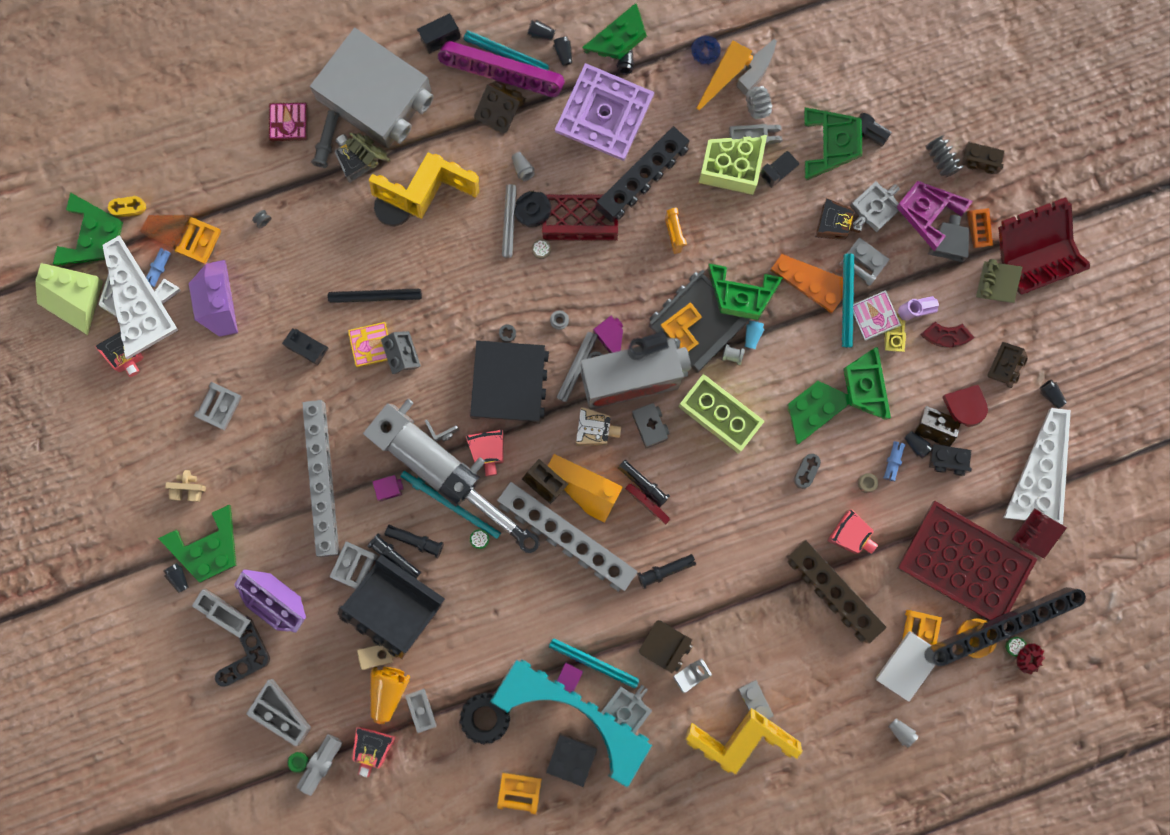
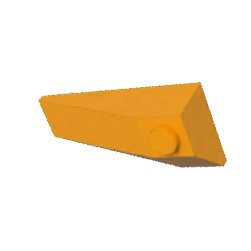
M734 40L730 42L719 63V67L716 69L710 84L707 86L696 107L697 110L704 107L744 66H749L753 59V56H751L752 50Z
M554 454L548 467L568 483L564 491L588 515L605 523L623 487Z

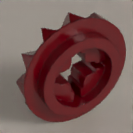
M1034 643L1025 645L1017 655L1018 669L1023 673L1031 675L1033 672H1038L1039 666H1043L1042 661L1046 659L1043 656L1045 651ZM1031 655L1034 656L1033 659H1032V660H1033V663H1030V661H1031Z

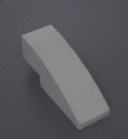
M775 39L753 56L749 66L745 67L747 72L738 79L737 87L745 96L748 90L758 85L767 71L777 42Z
M202 589L192 607L205 614L207 618L239 638L251 622L246 616L207 589Z

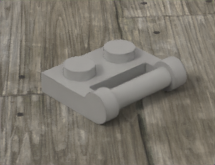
M860 237L848 252L854 254L856 261L873 272L870 275L854 264V273L864 279L865 283L869 286L890 260Z
M210 382L208 386L210 389L194 416L225 431L242 396ZM216 392H220V395L213 409L211 410L209 416H206L205 414Z
M346 541L330 578L356 589L369 573L378 555ZM361 556H366L367 559L357 581H352L351 578Z

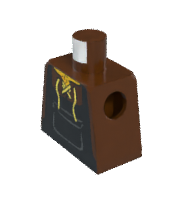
M826 198L823 203L815 237L846 240L850 231L860 233L862 226L856 228L853 225L855 222L853 220V209Z

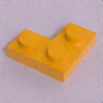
M690 302L662 323L660 327L669 338H677L681 341L680 348L686 347L687 352H690L699 343L688 329L701 320L702 316Z

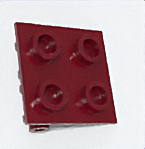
M1034 508L1012 540L1017 542L1021 548L1025 550L1027 548L1045 559L1067 527Z

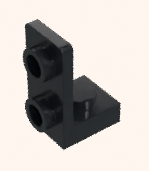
M786 151L771 165L767 163L762 167L759 175L773 188L797 168L799 162L789 151Z

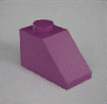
M611 315L595 327L593 333L597 335L598 340L609 353L621 351L623 324L618 318L614 319Z

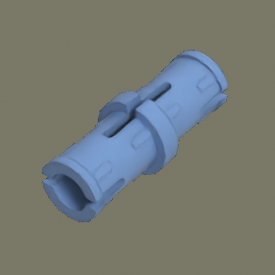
M162 248L159 249L154 262L150 264L151 268L146 276L152 287L156 286L161 273H164V267L171 255L170 252L164 251Z
M893 441L890 457L886 461L888 465L883 476L884 479L888 480L890 477L889 481H896L898 468L902 465L901 457L905 447L904 443L899 445V442Z

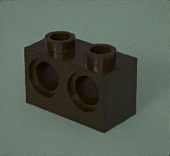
M540 459L536 461L522 478L526 484L549 504L568 485L567 482Z

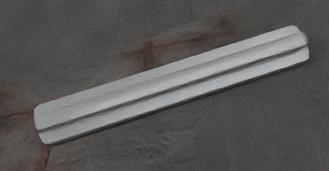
M513 184L506 185L502 244V256L505 258H511L513 252L516 185Z
M592 332L586 334L557 395L560 401L567 402L581 373V360L588 358L596 342V334Z

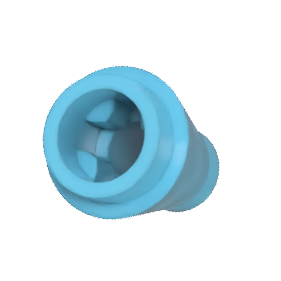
M749 320L748 325L746 324L744 347L756 349L764 331L763 323Z

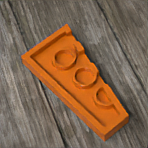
M784 254L780 255L770 269L771 272L779 277H783L784 281L830 313H833L843 299V277Z

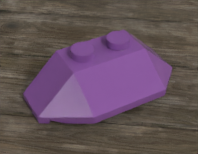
M226 261L206 263L189 282L195 321L219 337L236 334L238 329Z
M243 570L234 585L239 590L245 606L274 629L297 632L306 618L301 597L270 573Z

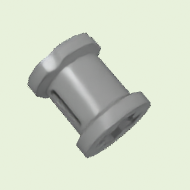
M726 344L722 361L730 360L736 362L737 365H741L745 349L731 348Z

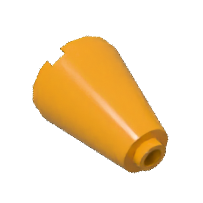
M378 666L371 669L370 673L371 718L374 719L375 723L385 724V722L390 721L409 683L410 675L404 676V671L392 667L383 666V670H377Z

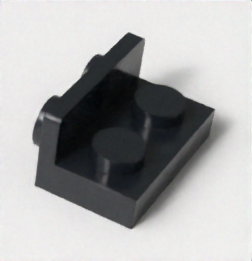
M937 444L932 445L933 449L930 455L929 467L935 468V472L946 473V470L954 471V475L965 476V473L967 474L972 471L970 467L972 450Z

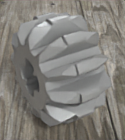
M757 86L748 90L746 102L752 118L763 119L772 113V104L767 89L763 86Z

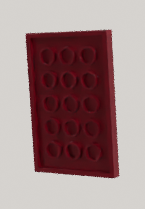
M933 501L897 569L990 621L1010 612L1037 558L944 505Z

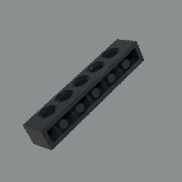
M673 126L597 201L596 209L611 223L616 219L620 220L626 213L625 210L629 206L632 208L639 200L638 197L641 194L645 195L650 190V185L654 181L658 182L663 177V172L666 169L670 170L677 162L676 159L679 156L683 157L688 152L690 140ZM670 148L673 150V153H668L665 149ZM653 161H659L661 165L657 166L653 164ZM645 173L648 175V178H642L640 174ZM633 186L636 190L630 191L627 187ZM619 198L623 203H616L614 199Z

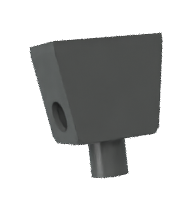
M950 215L949 223L944 222L938 227L937 230L946 237L935 251L930 247L928 255L964 262L968 258L969 229L960 226V216Z

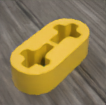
M137 196L116 198L108 204V211L115 217L136 216L144 213L146 210L145 202ZM135 202H138L140 206H137L136 210L133 207H129L134 206ZM117 204H119L121 207H125L119 208L118 212L114 210V208L117 207Z

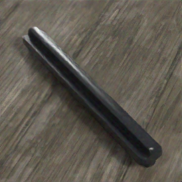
M421 289L328 292L329 303L420 300L422 298Z

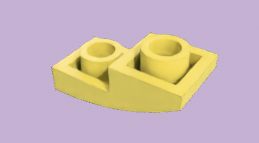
M896 314L901 326L885 332V351L905 352V320H902Z

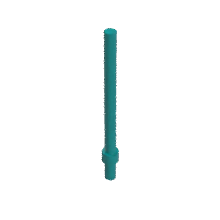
M405 470L402 472L400 477L411 483L413 488L425 492L494 538H499L501 532L461 506H453L436 490L426 485L425 481L421 478H416Z

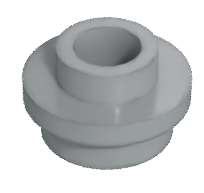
M555 311L550 317V323L553 328L562 330L567 327L569 317L564 311ZM562 318L563 322L559 324L556 322V319Z

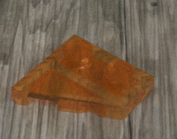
M148 215L140 232L175 249L189 225L188 221L191 216Z

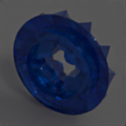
M711 36L697 38L691 48L694 60H697L700 65H709L716 62L721 53L719 42ZM704 44L707 50H711L708 53V57H706L704 52H701L703 51Z

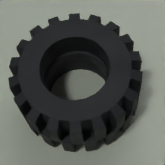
M481 693L473 696L464 704L460 713L462 732L466 734L468 739L470 738L474 743H481V745L492 744L501 739L510 723V711L505 712L490 702L494 695L492 693ZM480 707H490L497 715V722L490 730H481L474 723V714Z

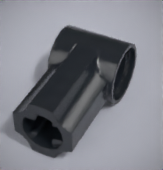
M861 113L858 118L862 120V138L867 137L883 147L892 132L876 123L871 115Z
M662 331L643 338L633 339L628 347L629 357L634 360H640L646 355L668 349L669 345L666 334ZM639 345L642 348V352L636 353L632 347Z

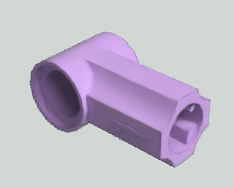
M933 296L918 300L912 299L898 308V315L902 320L908 321L915 317L938 312L939 304Z

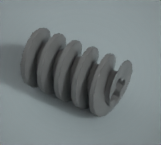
M943 135L929 142L926 145V149L931 150L929 153L931 157L935 156L933 162L938 163L937 169H942L940 175L947 178L960 171L964 166L956 165L960 159H953L957 153L949 152L953 146H946L950 140H943L942 138L945 136Z

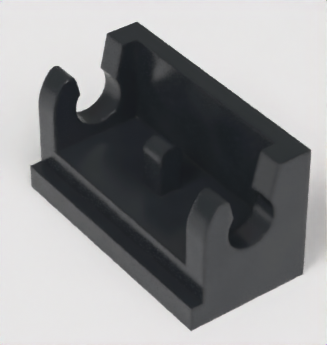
M450 13L417 29L428 54L441 49L448 41L455 42L461 39L459 28Z
M293 328L282 342L286 348L317 366L329 349L298 329Z

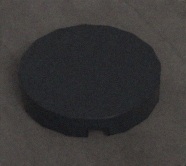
M528 191L522 194L516 201L514 214L523 226L537 227L543 224L550 216L551 203L542 192Z
M376 198L374 211L381 223L395 227L402 225L410 217V213Z

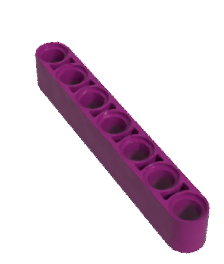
M452 41L446 42L438 53V60L444 65L549 97H557L565 83L563 76L558 73Z

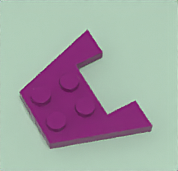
M917 181L898 204L897 209L935 251L946 236L933 228L931 224L945 207H948L962 217L973 201Z

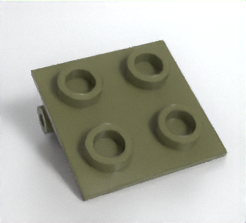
M350 133L353 138H349L345 142L347 148L355 153L356 156H359V159L368 167L375 168L378 165V159L391 161L387 157V152L380 147H375L373 145L374 141L367 135Z
M989 259V262L984 261L976 297L1015 303L1023 267L1000 264L995 259Z

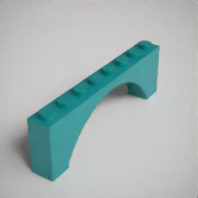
M521 659L520 662L515 660L490 702L505 712H509L512 707L536 700L558 701L578 709L593 722L604 740L610 764L608 777L624 787H629L652 747L648 743L649 738L640 733L635 735L631 732L632 728L623 722L621 725L616 723L614 716L607 712L602 714L597 711L599 707L590 701L587 704L581 701L582 696L574 691H571V693L564 690L565 686L556 680L551 682L547 679L548 675L538 669L535 672L530 668L531 664Z

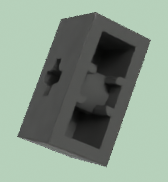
M654 403L632 411L633 419L646 449L667 441V435L670 433L667 425L661 422L660 417H662L659 406L655 407ZM650 420L652 423H656L653 430L651 427H647Z

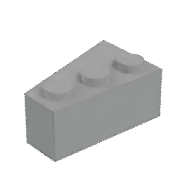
M274 679L266 682L246 714L294 746L301 745L312 728Z

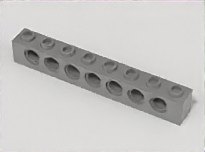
M322 400L302 402L316 556H337L340 553L326 403Z
M512 482L509 483L497 500L500 503L499 508L506 513L511 511L516 514V520L523 525L525 522L532 526L530 529L540 536L542 533L547 536L546 541L554 547L558 544L564 548L562 550L564 554L570 558L572 556L578 558V564L585 569L590 567L595 570L594 575L602 581L605 578L611 582L610 586L616 591H625L637 574V570ZM516 500L524 501V507L521 510L514 508ZM532 511L540 513V518L537 521H532L529 518V514ZM554 522L556 524L555 531L547 532L545 530L546 523ZM564 533L571 534V542L563 543L561 535ZM580 544H585L588 547V551L584 555H580L576 550ZM594 556H602L604 563L601 566L594 565L592 562ZM615 566L619 569L620 573L617 577L609 575L608 570L610 567Z

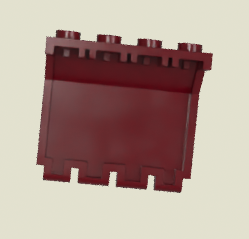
M1066 197L1053 201L1052 205L1048 203L1035 208V213L1033 210H1029L1017 215V219L1014 216L1001 221L1002 226L998 227L1002 264L1023 267L1017 290L1020 295L1090 269V262L1080 254L1074 241L1072 204L1068 202Z

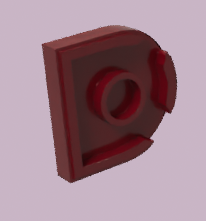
M979 385L945 394L942 397L951 417L956 422L958 421L967 427L980 424L987 416L988 405Z

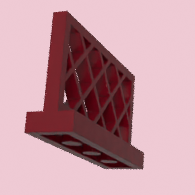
M545 194L549 200H555L558 203L551 210L549 216L550 218L553 215L558 222L555 225H546L547 220L543 223L542 236L544 240L618 241V220L614 221V225H605L602 222L606 218L604 215L598 218L593 214L596 210V205L590 210L583 205L587 200H592L597 204V201L603 195ZM568 200H573L577 203L572 210L565 205ZM561 207L568 212L562 219L555 213ZM579 207L587 212L582 218H579L574 213ZM590 215L596 222L593 225H587L583 221ZM572 216L577 222L574 225H568L565 220Z

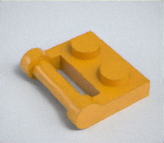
M678 208L668 209L665 216L674 254L681 253L683 246L687 245L677 216L679 214Z
M190 217L188 228L179 246H176L174 251L206 265L221 230ZM196 227H199V231L190 249L186 250Z
M906 610L905 616L907 617L902 640L909 631L912 632L914 618H918L920 620L916 636L930 645L937 644L942 617Z
M503 772L497 809L509 808L537 814L542 778ZM505 794L533 798L532 804L505 800Z

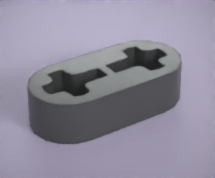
M808 454L802 460L794 477V483L798 488L804 489L812 484L821 464L819 456ZM814 458V463H816V466L813 465L810 468V470H808L807 468L809 463L807 462V460ZM806 472L808 473L806 476L808 483L802 485L800 484L801 480L798 478L802 477Z

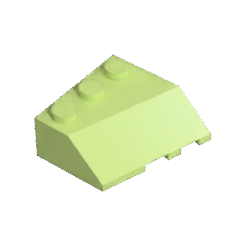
M767 135L757 138L749 136L743 137V139L723 138L708 140L699 183L753 195L758 183Z
M41 263L35 281L37 304L88 335L103 281L94 275Z

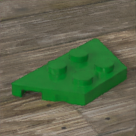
M633 4L582 47L583 51L587 54L590 51L596 52L599 56H609L620 60L644 40L647 34L637 4Z
M875 347L843 368L850 406L888 420L891 418L879 349Z
M817 381L788 403L787 406L791 416L796 444H800L849 405L848 394Z

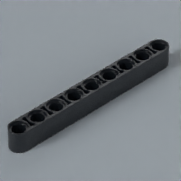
M1063 588L928 647L924 654L925 659L930 664L945 666L1080 607L1084 604L1086 595L1081 589ZM1005 623H1007V628H1006V630H1004V624H1005ZM990 630V636L987 638V632ZM973 637V643L970 645L969 641ZM954 645H956V650H955V652L953 653V652H952V647H953ZM938 652L939 657L935 660V654Z

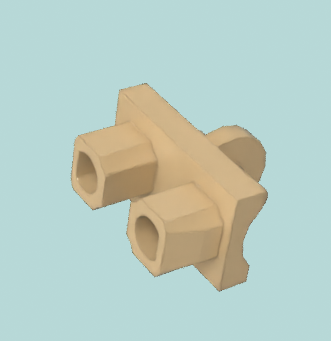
M185 470L183 475L176 476V480L182 481V483L166 482L165 488L169 489L170 500L181 501L182 491H188L187 501L200 502L201 494L206 490V486L201 484H190V482L197 481V476H191L190 470Z

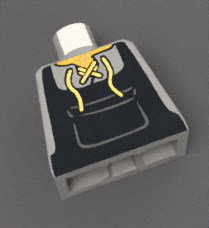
M343 134L336 139L340 147L334 152L348 182L351 183L371 170L372 167H368L359 159V156H356L355 153L347 148L345 142L348 138Z

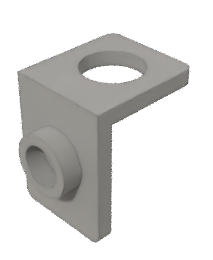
M425 420L436 442L440 440L447 441L453 437V433L459 431L458 427L454 426L436 436L429 421Z
M699 659L674 675L673 678L681 691L685 693L699 682L712 676V673L704 661ZM698 665L703 668L705 674L699 671Z

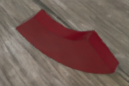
M936 321L920 334L928 342L946 348L962 346L975 338L963 324L948 328L941 326Z
M629 483L625 489L634 499L640 502L665 525L670 521L667 514L656 504L652 503L634 485Z

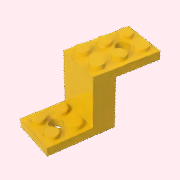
M430 153L426 154L407 190L398 183L393 184L389 182L387 178L381 175L376 176L372 174L369 178L372 196L420 219L425 215L442 182L475 198L479 193V176L471 170L466 171L460 168L458 164L454 162L449 163L443 160L441 156Z
M752 708L725 745L693 723L687 729L686 734L689 746L696 750L699 748L704 752L706 758L711 761L716 760L721 764L720 767L728 773L733 772L735 775L763 736L770 745L775 746L776 744L782 749V753L789 758L793 756L798 759L802 753L801 742Z

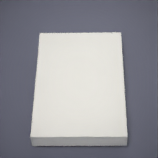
M909 631L877 675L876 680L907 701H910L935 666L928 663L924 656L926 649L932 645ZM938 652L935 654V660L939 657Z

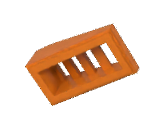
M989 208L967 211L973 248L993 246ZM976 215H982V219H976ZM983 222L984 226L977 227L976 223ZM985 230V233L977 234V231ZM986 237L987 241L978 242V238Z

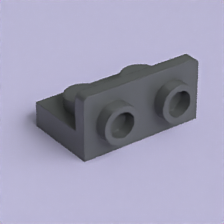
M409 331L393 332L381 339L392 374L421 367Z

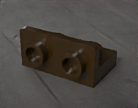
M968 142L962 165L972 170L981 169L985 170L988 174H998L1004 166L1002 161L1005 150Z
M1002 342L987 374L988 378L1006 383L1009 388H1012L1014 383L1017 384L1020 378L1019 372L1021 367H1024L1027 363L1028 356L1025 349Z
M925 406L915 433L940 445L950 447L958 436L961 423L956 422L948 414Z

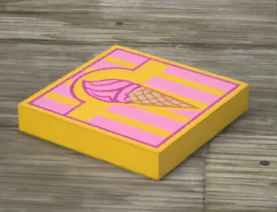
M386 322L348 330L357 368L388 361L381 342L382 338L389 335Z

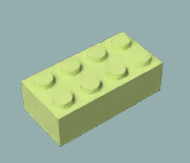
M704 374L678 406V408L738 454L765 422Z

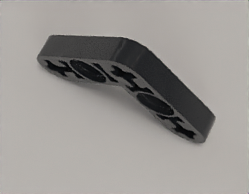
M246 616L251 620L247 626V631L252 629L253 632L246 634L244 637L242 635L239 638L247 656L220 669L216 673L215 681L219 686H229L266 667L270 662L269 653L253 620L249 616ZM250 636H254L257 639V644L254 647L247 645V639ZM259 647H261V650H258V653L260 656L265 657V659L262 660L263 664H261L260 662H256L258 656L256 652L252 654V650H256ZM240 663H245L248 667L245 674L238 672L237 668ZM233 672L235 674L227 678V683L220 679L223 677L222 673L229 674Z

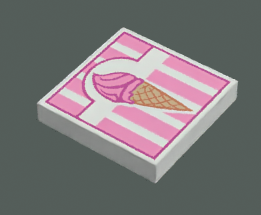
M886 290L854 304L853 313L865 341L901 326Z

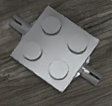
M875 181L850 205L859 215V218L853 225L856 228H860L866 222L878 232L899 212L897 209L899 203L894 195L900 188L894 184L887 190Z
M641 685L634 694L620 686L601 713L607 712L615 717L614 721L620 725L622 722L632 728L631 732L635 734L652 712L641 699L648 689L646 687L644 689V686Z

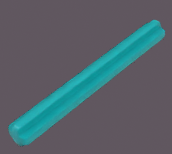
M466 31L464 34V41L498 56L549 71L548 64L471 31Z
M847 253L843 255L842 347L851 348L853 346L854 254Z
M555 638L549 644V648L632 688H636L639 684L638 678Z

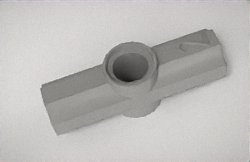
M327 734L319 750L310 759L307 770L297 785L300 791L310 796L314 793L322 777L324 778L331 768L332 760L342 746L343 742L340 739Z

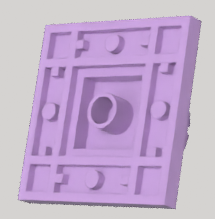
M585 63L557 123L555 132L625 161L652 101L654 92Z

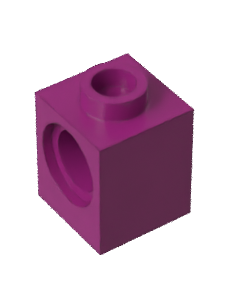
M396 475L372 481L377 500L380 502L401 496V490H404L401 478L398 479Z
M565 662L557 681L565 686L564 690L567 692L574 691L583 671Z

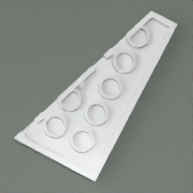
M119 235L103 244V250L109 271L125 358L128 360L178 331Z
M1056 408L1048 410L1003 518L1025 521L1033 509L1036 508L1063 524L1071 410Z

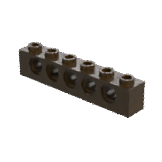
M806 540L802 541L786 556L789 559L787 561L794 570L798 569L802 573L801 578L808 585L811 583L816 588L814 592L821 599L825 598L829 602L827 606L835 614L838 612L842 616L841 621L848 628L852 627L856 632L854 635L860 642L871 643L887 628ZM806 558L812 561L811 569H806L803 565ZM819 573H823L826 577L823 584L817 581ZM833 587L837 588L839 591V596L837 598H833L830 595V591ZM846 602L852 604V611L850 613L844 610ZM861 616L866 620V624L862 628L857 624V620Z

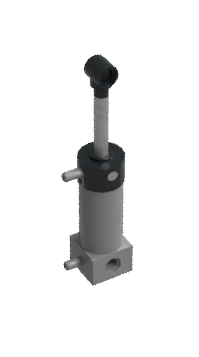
M407 399L400 409L393 404L387 403L364 431L363 434L383 451L392 453L437 490L453 506L458 507L463 501L468 499L516 539L515 543L525 553H533L539 548L540 539L536 534L531 533L527 529L525 531L474 490L480 480L476 473L483 466L485 460L479 457L473 466L469 468L453 457L414 425L415 421L406 415V412L413 405L410 399ZM389 423L392 426L390 432L387 431V425ZM526 538H532L535 541L533 548L526 547Z

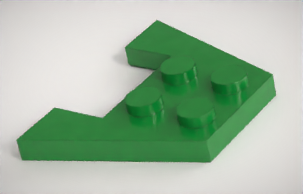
M804 107L806 127L823 125V159L805 161L806 180H810L862 157V120L860 118Z
M70 192L66 211L82 214L84 217L76 249L57 246L53 265L59 266L105 260L103 244L121 234L123 222Z
M715 264L708 265V272L720 313L758 320L783 279V277L765 274L762 287L726 281L727 267Z
M231 505L212 512L219 531L190 545L184 546L178 530L158 538L199 583L237 566Z

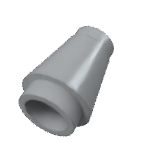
M521 152L515 153L511 157L518 178L522 181H527L535 175L534 167Z
M897 718L888 726L902 746L905 745L907 748L919 737L915 734V730Z

